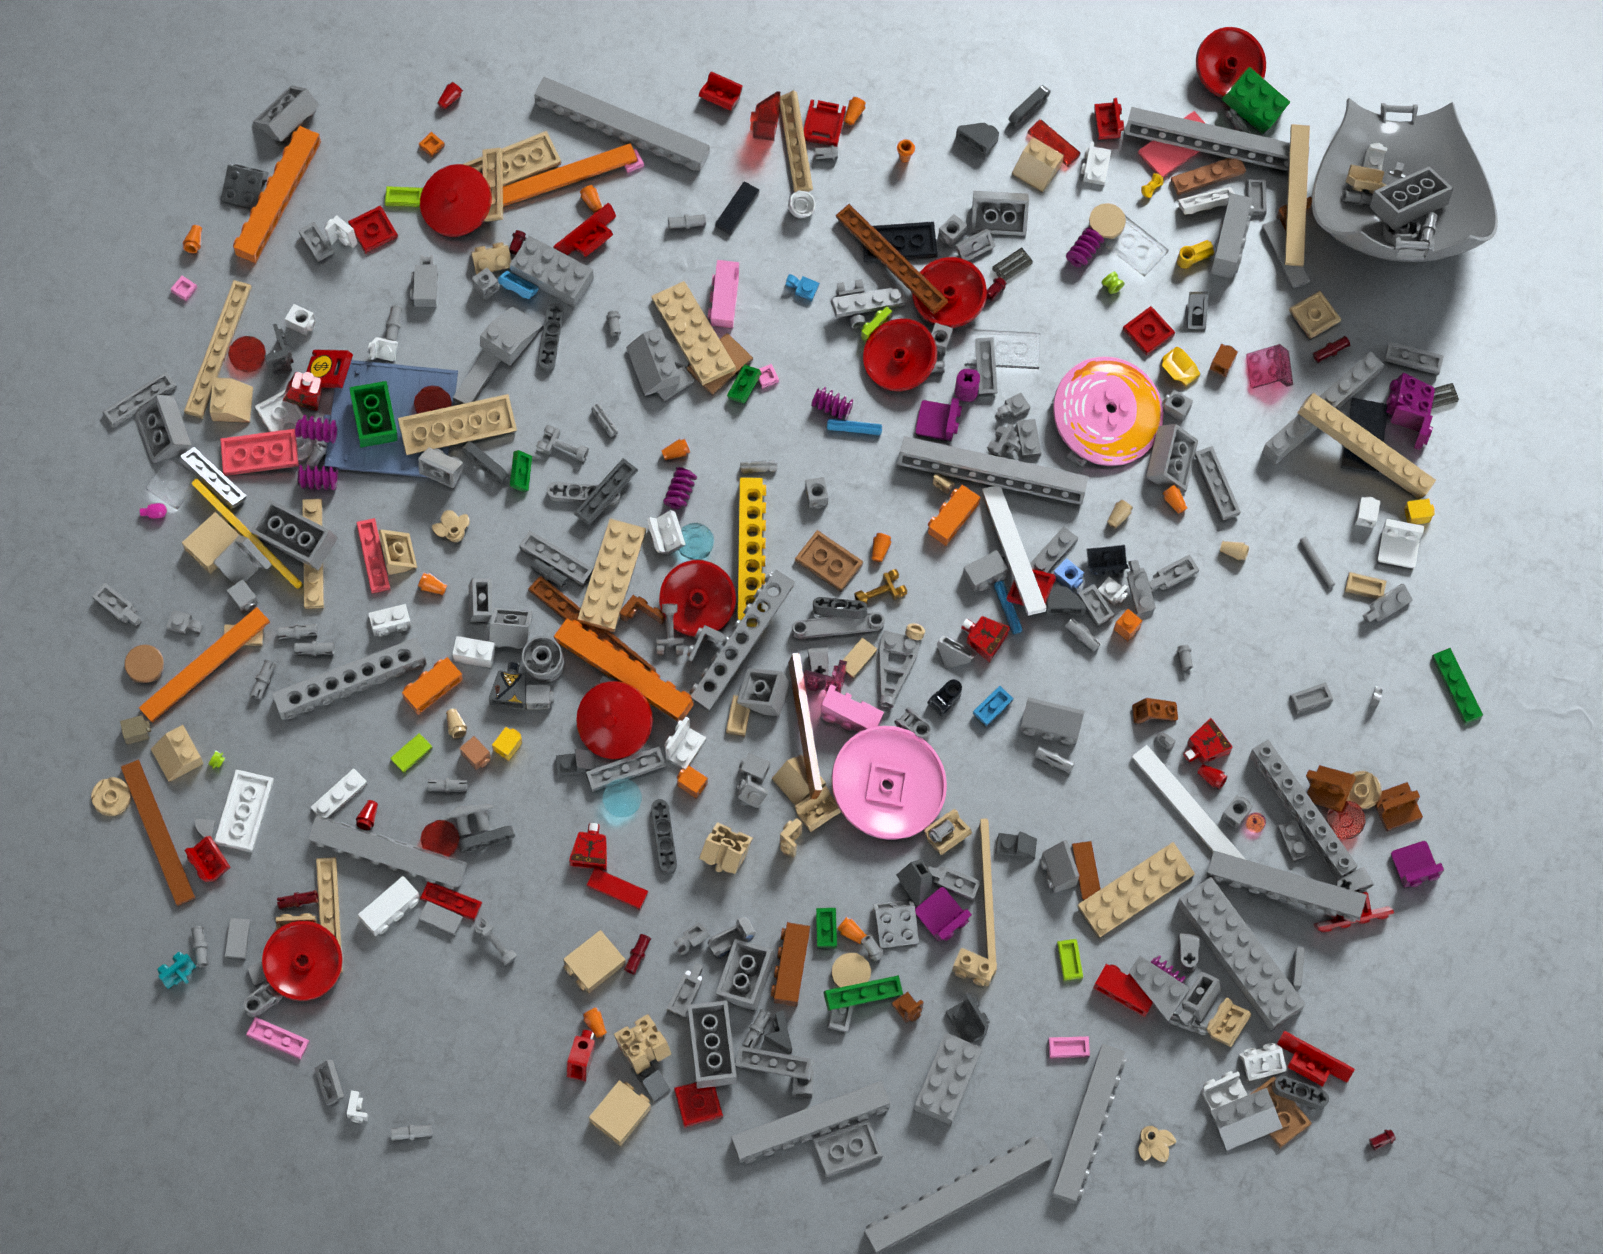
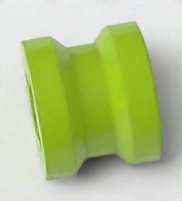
M1116 271L1108 274L1101 282L1103 286L1108 288V292L1111 295L1118 292L1125 285L1124 281L1118 278Z

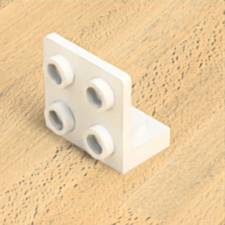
M1386 519L1382 529L1378 562L1414 569L1424 526Z
M688 717L678 722L675 727L676 732L674 736H669L664 745L666 747V760L684 770L688 765L690 766L706 741V737L690 728Z

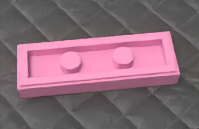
M257 1017L254 1018L246 1034L252 1039L300 1060L310 1042L308 1039Z

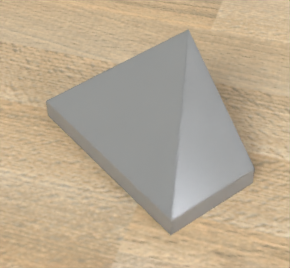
M943 635L937 642V647L946 669L970 663L977 654V652L946 635Z

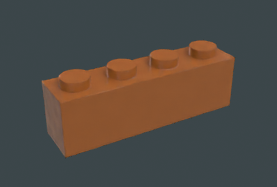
M787 922L786 928H782L780 939L784 940L783 947H779L777 958L781 959L780 966L775 967L774 977L777 978V984L772 985L771 991L774 1003L798 1006L810 934V926Z

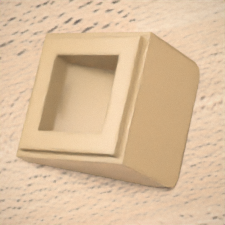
M936 474L933 477L932 484L946 494L955 486L954 482L942 474Z

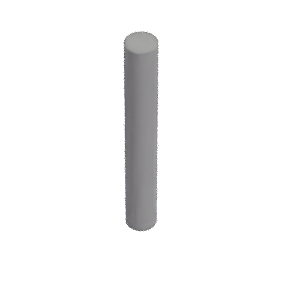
M1307 537L1301 538V544L1327 586L1331 588L1335 585L1333 579Z

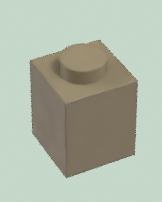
M143 715L120 721L123 737L127 745L150 739L148 732H152L149 720L145 721Z

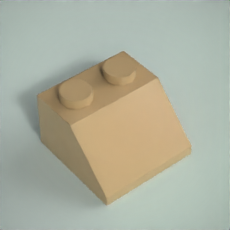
M1033 137L1023 150L1012 171V175L1043 193L1061 168L1064 155Z
M213 378L210 403L212 421L250 423L253 387L232 378Z
M184 725L166 733L151 748L168 782L204 764Z

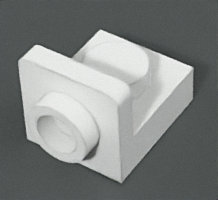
M1380 143L1369 144L1366 148L1362 167L1382 170L1384 156L1388 148L1383 147Z
M376 337L368 346L370 359L380 358L395 361L398 342Z
M1110 576L1098 589L1102 597L1113 606L1118 602L1122 603L1128 596L1126 593L1128 586H1121Z
M351 1090L347 1117L355 1123L368 1121L367 1113L358 1112V1110L362 1109L363 1098H360L358 1091Z

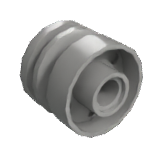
M546 636L534 637L523 648V664L531 679L540 683H549L561 676L564 671L565 660L561 647L554 639Z

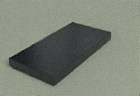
M934 222L873 226L906 260L938 257ZM862 244L864 263L880 262Z
M1352 397L1349 418L1384 442L1388 404ZM1344 447L1341 468L1378 475L1379 471Z

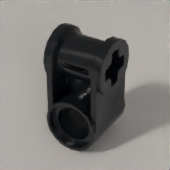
M955 679L949 680L939 691L931 696L927 704L929 706L932 705L938 710L939 715L942 717L960 699L962 684ZM955 687L958 689V692L952 694L948 689Z

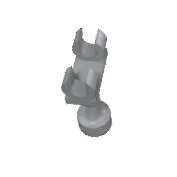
M862 279L855 280L856 289L845 291L844 282L837 283L839 297L865 292ZM860 314L853 315L850 318L851 327L854 329L862 328L866 324L865 317Z
M546 425L544 434L552 438L549 444L538 441L536 445L537 451L550 456L553 448L558 447L575 454L577 460L585 461L589 452L588 447L581 445L577 448L558 440L560 429Z
M662 604V612L667 615L666 639H657V655H664V643H676V654H683V638L673 637V615L677 612V604Z
M481 917L482 920L480 922L485 927H479L476 922L475 931L481 934L480 937L482 939L486 937L490 940L491 944L498 949L497 951L502 956L500 960L506 966L517 957L516 953L513 950H506L498 938L493 935V926H489L488 920Z

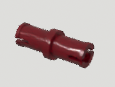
M1343 336L1333 343L1329 342L1325 347L1313 352V358L1317 363H1320L1330 356L1334 357L1341 350L1350 347V341L1346 336Z
M316 890L305 893L295 892L294 895L277 897V901H279L277 905L279 910L295 906L300 908L305 904L318 903L319 899L316 898L319 897Z
M639 935V939L634 949H631V956L624 968L627 973L636 974L641 960H644L646 956L644 953L651 941L649 936Z

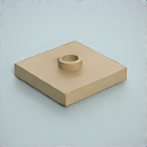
M1321 291L1316 292L1289 309V312L1309 339L1341 321V318Z

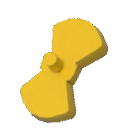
M1154 173L1151 181L1141 187L1142 195L1151 198L1154 190L1163 185V177L1160 174Z

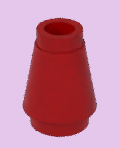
M454 82L447 84L437 104L446 110L447 107L462 96L463 90Z
M1202 764L1197 772L1213 788L1217 787L1218 789L1223 787L1228 778L1224 771Z
M373 800L367 801L356 817L357 827L363 830H370L374 826L378 807L377 802Z

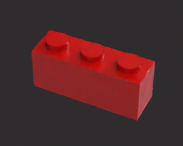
M1105 964L1093 989L1146 1017L1153 1004L1151 999L1130 974H1124L1116 965Z

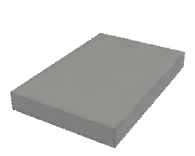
M869 1119L812 1139L826 1178L883 1158Z

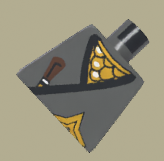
M509 662L507 671H498L489 695L490 705L518 709L527 708L526 675L519 673L520 664Z

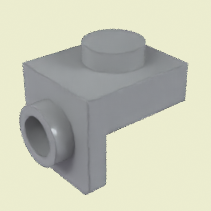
M747 775L744 780L741 779L736 788L738 790V799L757 809L768 795V790L751 782L750 775Z

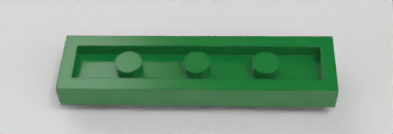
M1451 648L1433 654L1432 658L1464 724L1482 718L1483 713Z
M899 975L825 990L823 994L827 1010L831 1011L901 996L903 991Z

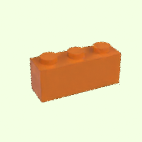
M961 485L959 489L955 488L949 502H944L939 509L940 513L937 517L933 516L928 522V534L945 546H947L980 503L981 497L964 485Z
M448 657L444 660L440 659L430 671L423 672L416 682L409 683L404 687L402 692L403 699L419 715L463 680L462 673Z

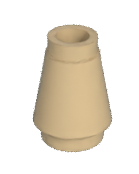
M1124 500L1116 502L1107 523L1116 529L1132 513L1133 507Z
M1222 541L1220 552L1239 561L1241 559L1246 560L1249 545H1245V542Z
M457 709L448 710L446 717L449 735L454 739L465 736L467 726L457 712Z

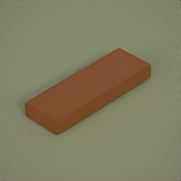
M1092 841L1072 844L1074 861L1079 873L1078 882L1082 901L1101 890Z

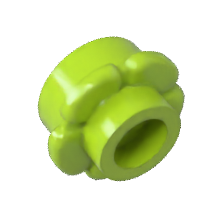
M215 751L208 763L213 767L212 769L215 767L220 768L225 759L222 757L223 752Z

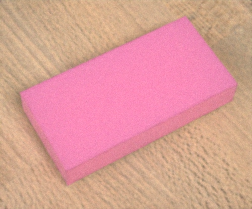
M1089 1036L1049 1037L1048 1039L1049 1059L1090 1057Z

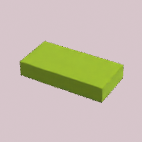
M386 186L385 206L420 207V197L423 188Z
M418 733L396 752L390 760L404 774L433 747Z
M1077 939L1057 941L1063 981L1082 979L1083 971Z

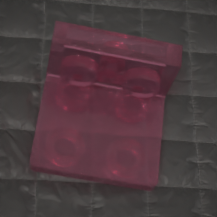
M1281 344L1246 354L1250 387L1252 389L1278 381L1286 387L1293 385L1289 350Z
M839 660L838 666L834 665L832 676L805 670L804 683L806 688L811 691H825L827 694L832 684L836 687L835 691L841 693L846 677L847 661Z

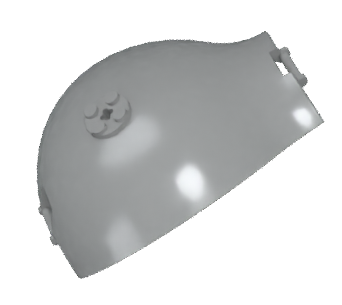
M1350 98L1346 100V110L1342 123L1323 156L1313 186V215L1320 227L1341 243L1361 253L1399 262H1426L1453 257L1472 250L1495 236L1498 228V215L1493 193L1484 169L1461 126L1453 102L1436 111L1417 116L1418 104L1401 106L1381 103V112L1377 114L1359 106ZM1386 112L1412 113V121L1398 122L1386 120ZM1380 143L1383 147L1388 148L1382 165V171H1384L1382 182L1384 184L1389 172L1395 171L1397 162L1404 164L1402 174L1406 176L1430 166L1453 187L1449 204L1433 211L1438 216L1435 225L1436 233L1433 235V238H1429L1428 242H1420L1422 236L1421 227L1425 223L1426 215L1393 230L1370 208V205H1357L1353 202H1343L1341 200L1343 190L1358 192L1352 189L1353 186L1346 183V178L1350 165L1363 166L1366 148L1369 144ZM1363 189L1365 193L1372 194L1369 190Z

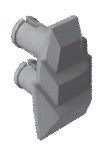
M493 805L458 806L447 815V818L456 819L459 836L471 833L467 816L472 813L476 817L478 832L489 830L487 812L488 809H493Z

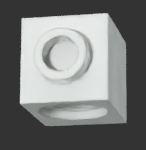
M293 304L285 318L288 328L305 336L314 329L316 324L314 313ZM300 319H306L302 323L298 322Z
M1361 497L1355 525L1374 528L1378 518L1380 500H1376L1373 497Z

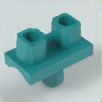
M177 952L172 958L174 961L173 965L168 967L166 964H162L157 969L158 977L167 989L171 988L174 984H179L181 981L185 984L189 983L186 977L192 973L191 971L196 965L187 953L184 955L181 952Z

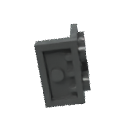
M235 163L229 164L227 166L221 201L251 209L256 207L262 181L268 178L269 172Z
M273 324L281 350L272 351L265 355L271 378L292 371L291 364L294 363L283 329H278L277 324Z
M968 992L965 994L963 1002L947 1010L946 1015L960 1038L973 1043L986 1036L990 1022L986 1014L980 1012L976 997L974 995L971 997Z

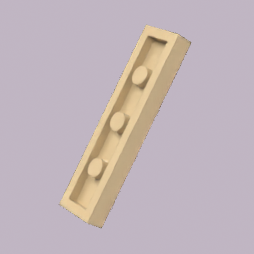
M500 147L482 150L483 176L488 181L492 193L491 208L484 221L503 220L502 149Z

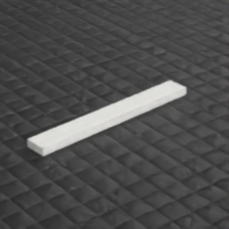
M997 486L983 488L982 494L1026 613L1029 616L1045 612L1046 605L1002 488Z
M1147 745L1132 756V760L1212 852L1218 851L1245 859Z

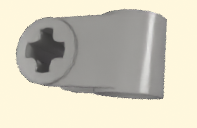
M808 649L811 681L816 686H823L828 681V649Z
M907 707L901 718L894 721L897 727L915 733L916 736L923 738L926 742L930 739V725L913 709ZM922 729L925 730L927 733L924 735H920L917 733V731Z
M1361 867L1341 877L1335 886H1347L1348 890L1363 892L1371 888L1374 883L1366 868Z
M1179 933V967L1185 973H1191L1196 969L1200 943L1199 934ZM1186 959H1190L1191 964H1188Z
M267 981L244 1000L245 1013L250 1018L259 1017L269 1008L276 1005L282 999V996L277 994ZM253 1003L259 1005L256 1010L248 1009L249 1005Z

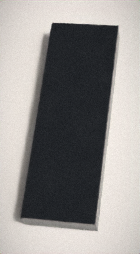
M744 181L715 222V226L731 235L760 193V190Z

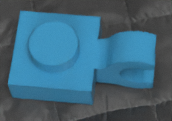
M789 274L785 285L796 289L795 295L812 301L820 283L802 276L800 281L796 276Z

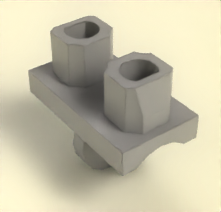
M1008 424L1007 427L999 426L995 434L1000 439L999 442L990 441L987 446L989 453L1003 458L1007 454L1011 455L1013 451L1019 452L1021 449L1018 443L1020 438L1017 437L1018 434L1014 431V425Z

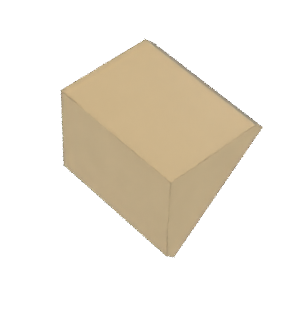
M389 530L378 531L388 575L415 570L417 564L410 534Z
M799 755L787 760L772 777V780L794 805H797L800 801L810 796L804 757ZM820 776L822 787H824L826 785V782Z

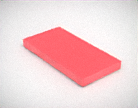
M1195 111L1184 117V119L1205 123ZM1152 140L1142 147L1138 154L1155 173L1160 174L1164 178L1200 151Z
M295 429L220 439L222 469L225 476L299 466Z

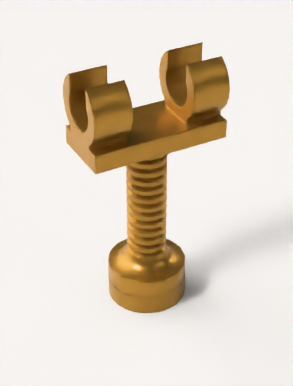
M893 569L883 574L885 585L865 593L860 590L854 593L856 601H863L868 604V599L887 591L890 592L893 600L905 596L908 590L905 585L894 588L891 581L898 579L899 573L897 569Z

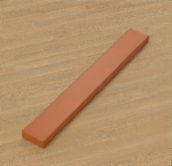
M629 143L503 186V207L614 170L626 164L637 162L633 147Z
M256 607L143 703L139 709L153 723L270 623L269 619Z

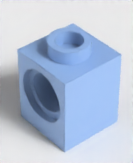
M1067 558L1053 573L1056 576L1055 580L1070 590L1073 588L1077 589L1083 583L1084 572ZM1072 574L1074 578L1068 579L1065 575Z

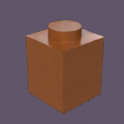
M1221 344L1212 360L1210 370L1227 377L1236 360L1238 351L1230 345Z

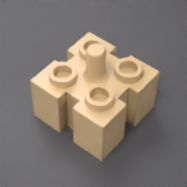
M717 822L712 833L705 840L699 859L709 865L717 863L715 867L717 872L724 870L725 872L736 874L748 854L753 837L738 832V834L732 832V828Z
M648 1014L635 1021V1027L629 1029L626 1026L614 1033L618 1047L624 1056L628 1058L636 1074L651 1067L649 1062L654 1059L659 1062L671 1055L666 1039L657 1030L655 1023Z

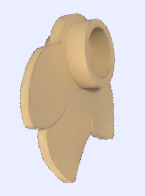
M446 510L441 516V522L432 525V529L438 537H447L448 540L456 543L463 539L465 535L464 530L469 526L470 520L467 514L458 517L454 511Z
M1146 1126L1140 1132L1141 1143L1138 1147V1152L1143 1161L1148 1160L1152 1156L1160 1162H1167L1169 1157L1168 1146L1175 1144L1176 1139L1167 1130H1158L1154 1126ZM1149 1132L1153 1133V1139L1151 1140L1148 1138Z

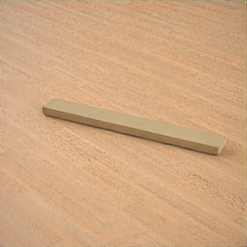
M1291 124L1285 242V265L1303 267L1310 134V126Z
M233 280L184 409L185 414L203 419L211 398L213 378H218L251 292L252 286L250 284Z
M986 818L980 819L979 823L986 957L996 962L989 822ZM996 966V969H995V971H994V973H993V976L996 974L997 966Z

